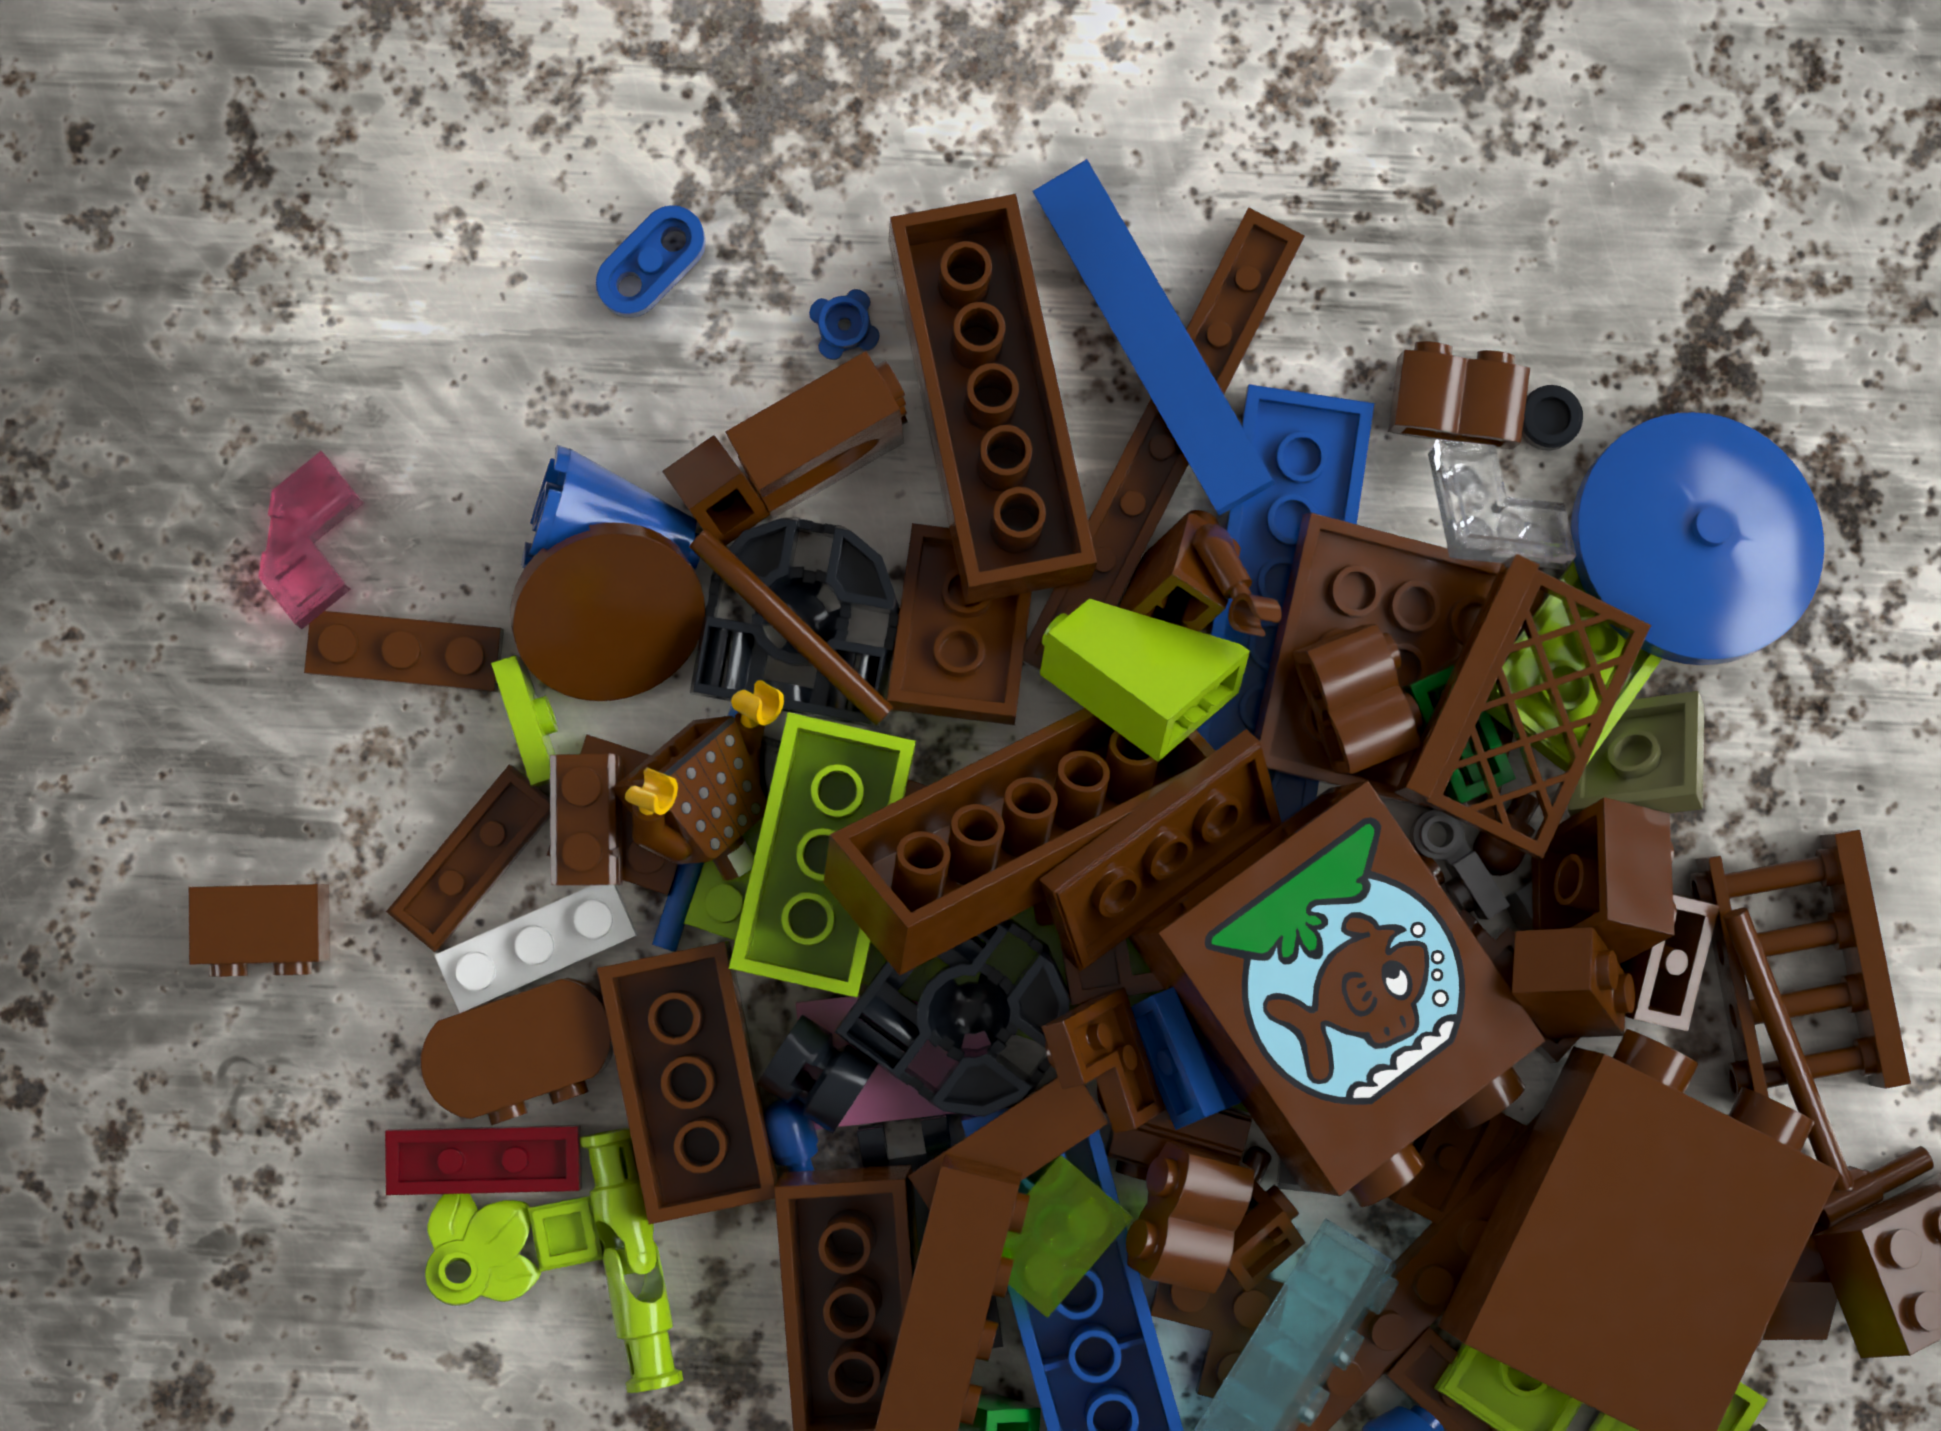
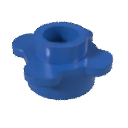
M853 289L846 296H838L829 301L820 298L811 305L809 315L811 320L818 324L822 338L818 348L825 358L837 360L845 351L856 348L870 351L878 344L880 334L878 329L871 325L868 314L871 301L865 292ZM840 320H849L851 323L848 330H841L838 326Z

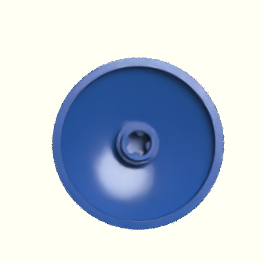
M1695 412L1675 413L1650 419L1633 427L1615 440L1594 461L1581 482L1573 505L1570 533L1572 556L1585 592L1650 624L1651 627L1641 649L1669 661L1690 665H1718L1748 657L1762 650L1795 625L1810 604L1819 584L1824 560V533L1818 505L1807 481L1794 462L1770 439L1758 431L1726 417ZM1609 624L1627 640L1630 633Z

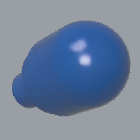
M780 1099L774 1101L766 1108L763 1114L770 1150L775 1164L786 1166L788 1172L815 1171L811 1157L818 1152L817 1143L819 1140L813 1121L803 1115V1104L794 1100L786 1104Z

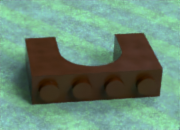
M867 351L725 432L738 454L741 465L774 519L904 444L902 426L908 423L905 416L907 411L904 407L906 402L903 398L905 393L887 361L885 360L875 366Z

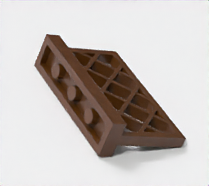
M1516 553L1502 563L1419 739L1420 747L1414 750L1394 793L1416 804L1422 802L1534 858L1543 859L1651 625L1538 570L1540 564ZM1539 589L1562 600L1570 622L1569 626L1539 636L1530 612ZM1577 608L1595 617L1581 621ZM1607 622L1630 633L1619 657L1597 664L1584 628ZM1523 625L1528 640L1514 644ZM1573 632L1586 668L1554 679L1542 643ZM1531 647L1543 683L1512 694L1502 667L1509 654ZM1614 667L1605 685L1600 671ZM1589 675L1598 700L1597 705L1591 716L1570 722L1557 686ZM1496 682L1501 698L1487 702ZM1546 690L1559 727L1527 737L1515 701ZM1504 705L1516 741L1484 752L1475 725L1481 712ZM1587 725L1579 743H1577L1573 729ZM1562 733L1571 758L1570 763L1564 774L1543 781L1530 744ZM1469 741L1474 756L1459 761ZM1519 748L1532 785L1500 796L1487 759ZM1477 763L1489 800L1467 807L1443 795L1454 770ZM1560 783L1550 802L1546 787ZM1535 791L1544 819L1535 838L1532 839L1511 828L1502 802ZM1492 806L1497 821L1477 811Z

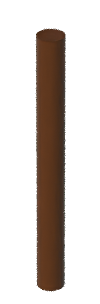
M705 529L695 538L689 548L875 726L893 710L894 707L708 529Z

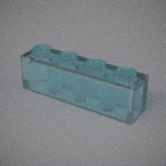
M1325 1218L1193 1431H1296L1301 1422L1310 1427L1321 1413L1330 1396V1393L1322 1387L1334 1367L1337 1366L1345 1371L1358 1353L1365 1337L1357 1333V1330L1368 1312L1371 1310L1379 1315L1393 1296L1399 1284V1281L1391 1277L1396 1269L1394 1261Z

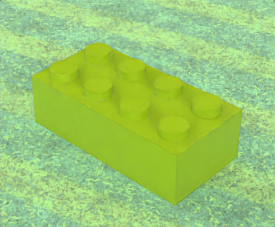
M790 712L787 713L729 969L859 997L871 940L823 883L830 834L904 798L916 741Z

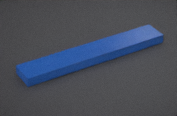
M1088 159L1033 190L1035 197L1219 516L1274 485L1275 483Z

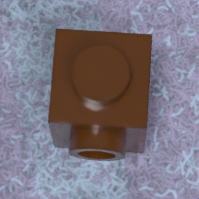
M715 435L662 471L702 529H708L725 546L738 538L743 531L751 529L771 515Z

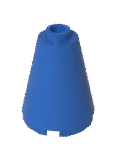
M557 445L555 448V459L551 458L530 521V524H533L532 531L536 533L532 543L525 542L521 566L525 568L542 548L549 550L554 545L571 536L589 531V525L616 522L643 526L664 535L680 548L682 554L689 560L694 570H696L700 557L689 546L699 535V533H696L697 520L573 449Z

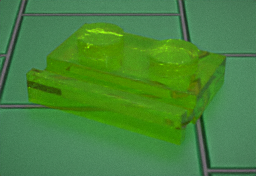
M1062 1154L1052 1162L1026 1193L1030 1195V1200L1021 1235L1008 1231L1002 1256L1014 1259L1008 1284L1047 1318L1133 1219V1216Z

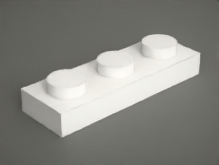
M595 885L435 954V958L458 1011L462 1013L634 938L638 934L617 886Z

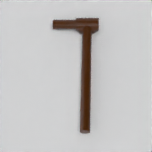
M1745 907L1734 909L1723 915V920L1799 1113L1815 1122L1808 1135L1815 1157L1818 1161L1840 1171L1837 1181L1817 1220L1821 1227L1828 1229L1883 1201L1884 1194L1934 1168V1163L1929 1152L1924 1147L1919 1146L1871 1172L1852 1166L1847 1167L1749 911Z

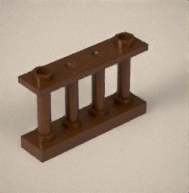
M1860 829L1819 835L1822 849L1816 850L1815 857L1726 874L1724 873L1721 856H1707L1695 859L1698 872L1691 873L1690 875L1692 897L1719 905L1711 941L1735 1062H1730L1727 1066L1729 1084L1735 1100L1742 1087L1769 1097L1767 1088L1787 1085L1778 1060L1762 1063L1755 1025L1763 1024V1020L1755 1000L1749 999L1745 974L1724 923L1723 915L1732 911L1730 903L1732 898L1820 882L1823 887H1830L1835 912L1828 913L1827 920L1757 933L1766 957L1833 945L1836 950L1843 951L1847 975L1841 976L1840 983L1781 994L1790 1018L1846 1008L1848 1013H1855L1860 1038L1853 1040V1046L1804 1055L1813 1079L1858 1071L1862 1077L1868 1076L1870 1086L1887 1089L1911 1084Z

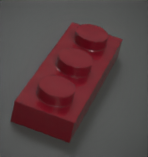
M581 1125L385 1130L386 1195L580 1191L582 1189L581 1145L579 1139L581 1137Z

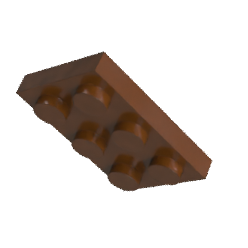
M912 523L887 701L894 707L893 710L1015 726L1032 592L965 604L950 529L948 527Z

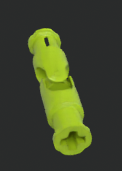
M629 1127L580 1137L581 1147L588 1149L595 1184V1188L589 1193L599 1239L604 1246L603 1263L616 1337L624 1340L631 1376L625 1382L627 1393L656 1390L678 1384L684 1379L682 1370L675 1369L668 1331L674 1326L659 1250L653 1239L654 1224H648ZM633 1273L645 1274L642 1290L637 1298L628 1289L624 1275Z

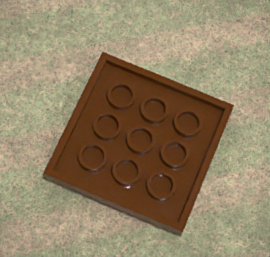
M1315 513L1303 514L1254 736L1261 742L1267 769L1333 786L1369 781L1379 797L1434 810L1435 808L1422 802L1416 804L1394 793L1415 749L1353 774L1335 773L1323 747L1314 711L1301 685L1294 662L1293 651L1362 624H1378L1381 632L1389 633L1398 647L1401 667L1396 669L1399 686L1403 694H1405L1406 691L1405 688H1402L1403 686L1426 678V676L1444 670L1456 663L1502 562ZM1540 589L1530 608L1532 616L1543 601L1544 591ZM1428 691L1427 694L1434 709L1436 703L1431 691ZM1490 715L1502 746L1512 743L1514 733ZM1417 730L1420 739L1422 733L1420 730ZM1462 767L1459 770L1467 786L1469 781ZM1502 786L1497 787L1499 794H1501ZM1445 790L1443 795L1448 797L1447 792ZM1486 792L1462 804L1469 807L1489 800ZM1492 806L1477 811L1493 820L1495 819Z

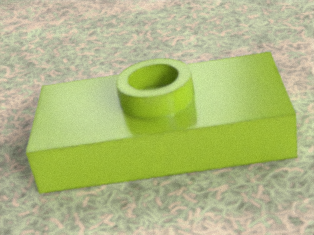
M514 655L493 662L491 665L530 785L541 787L550 784V755L556 754L549 734L558 732L556 718L550 701L546 695L537 698L528 668L521 657Z

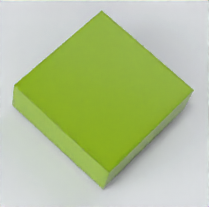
M590 1195L528 1208L540 1272L603 1259V1243L599 1239Z

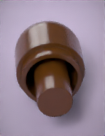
M1528 793L1514 798L1506 810L1511 828L1532 838L1535 830L1528 823L1539 806L1536 797ZM1479 831L1473 843L1472 851L1477 853L1492 876H1504L1512 873L1519 867L1526 853Z

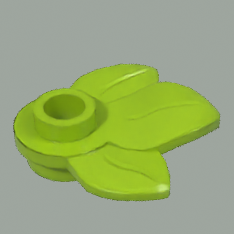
M444 1194L431 1212L427 1224L429 1239L434 1249L425 1269L426 1284L431 1294L444 1304L463 1306L474 1302L480 1296L499 1302H507L519 1298L529 1291L540 1278L541 1272L528 1258L519 1254L530 1232L531 1223L528 1212L530 1206L528 1203L504 1200L486 1205L478 1210L470 1194ZM461 1261L467 1264L471 1272L469 1278L463 1283L449 1281L445 1275V1270L450 1263Z

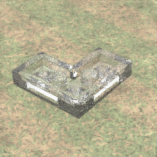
M1438 439L1428 453L1449 558L1503 563L1517 553L1540 564L1539 567L1563 570L1568 567L1575 558L1576 552L1564 503L1507 497L1495 445Z

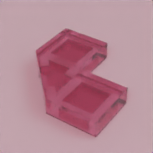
M322 451L272 490L268 516L271 517L266 551L262 552L258 575L259 579L286 614L300 629L307 626L351 590L315 542L364 503L329 457Z

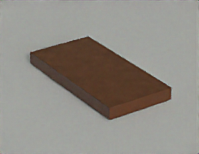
M1247 729L1039 879L1066 958L1079 971L1095 962L1281 825L1282 822L1261 742Z

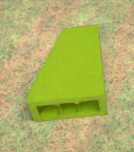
M1089 598L1070 615L1062 613L1057 616L1047 627L1042 638V644L1045 648L1040 675L1159 762L1239 693L1250 651L1239 643Z

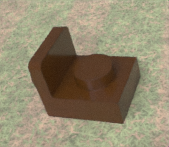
M1255 1180L1251 1200L1256 1207L1243 1217L1240 1225L1234 1232L1233 1251L1227 1269L1247 1293L1306 1243L1291 1222L1299 1215V1212L1275 1184L1265 1191Z

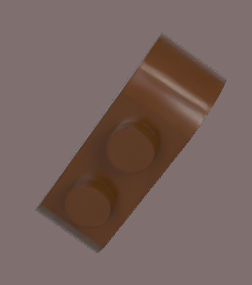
M567 977L437 1021L428 1033L421 1053V1072L426 1088L434 1100L450 1113L466 1119H473L488 1114L491 1125L528 1113L524 1101L549 1093L552 1105L588 1093L589 1090L585 1080L601 1074L614 1053L603 996L589 984Z

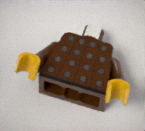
M758 680L754 684L753 694L743 689L733 695L731 700L732 707L738 712L735 718L733 716L693 720L612 787L619 799L632 813V839L637 846L675 864L704 863L713 860L723 880L726 881L738 878L752 869L754 855L742 835L764 817L767 801L762 790L760 746L765 726L776 720L784 704L782 692L762 680Z

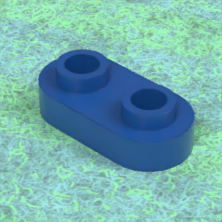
M676 205L664 206L652 212L600 266L596 277V288L604 305L614 314L626 318L639 317L649 312L701 259L706 246V237L700 220L690 210ZM673 231L681 232L686 237L684 247L675 252L668 251L663 247L664 237ZM628 276H635L642 282L640 291L632 297H626L619 293L620 282Z

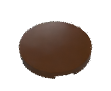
M616 522L589 525V531L571 536L554 545L549 550L542 548L521 573L515 585L510 605V622L514 640L523 662L531 673L546 686L561 694L588 701H613L629 698L651 690L670 678L681 668L694 651L700 638L701 627L705 617V601L700 581L694 568L682 554L680 548L670 539L652 529Z

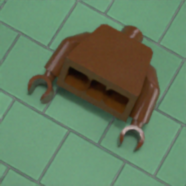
M1192 510L1186 513L1145 552L1119 608L1200 632L1226 609L1228 600L1232 598L1233 601L1231 602L1228 614L1231 627L1236 631L1261 637L1265 636V631L1261 626L1260 619L1278 623L1282 614L1281 607L1276 600L1253 595L1250 592L1249 588L1252 585V580L1239 559L1241 551L1239 544L1220 526L1218 520L1212 514L1202 510Z

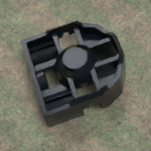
M797 517L780 518L743 531L729 547V550L853 669L856 657H861L858 673L885 698L900 607L882 556L844 526L827 523L820 524ZM799 532L833 538L827 573L819 569L816 572L804 570V566L793 567ZM715 571L712 572L708 592L709 598L700 632L690 694L731 702L733 695L740 690L745 689L753 694L754 684L756 681L762 680L782 692L784 704L781 711L873 728L880 727V723L875 726L853 704L851 711L847 710L848 699L818 670L816 672L814 689L784 682L764 680L768 655L774 660L790 666L813 665L788 641L781 649L775 646L768 639L763 627L771 625L756 611L755 614H752V624L717 618L723 584H728ZM824 584L836 595L841 608L827 613L824 604L817 598ZM851 608L889 614L883 648L845 641L849 632L847 630L849 619H851ZM731 634H734L725 686L723 688L722 682Z
M1012 918L978 934L977 936L985 941L984 943L977 937H973L938 955L937 957L949 966L943 967L927 982L918 1005L898 991L914 969L899 976L886 960L834 1033L896 1079L901 1080L907 1086L909 1084L915 1088L918 1094L942 1111L987 1116L1021 1101L1035 1090L1051 1064L1045 1053L1028 1075L1000 1053L1007 1047L1005 1043L1012 1035H1016L1018 1029L1045 1048L1046 1039L1042 1026L1069 1012L1070 995L1049 946ZM1008 931L1025 941L1029 947L1037 952L1014 984L1006 975L1004 976L1000 971L996 970L995 967L985 963ZM980 972L978 982H965L958 985L954 979L963 975L975 976ZM982 1031L986 1032L991 1043L979 1049L962 1048L965 1034H977ZM927 1040L935 1048L939 1045L948 1052L946 1056L956 1060L937 1088L908 1067Z

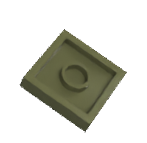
M1699 691L1634 699L1586 765L1568 804L1570 817L1603 797L1666 813L1703 809L1704 704Z

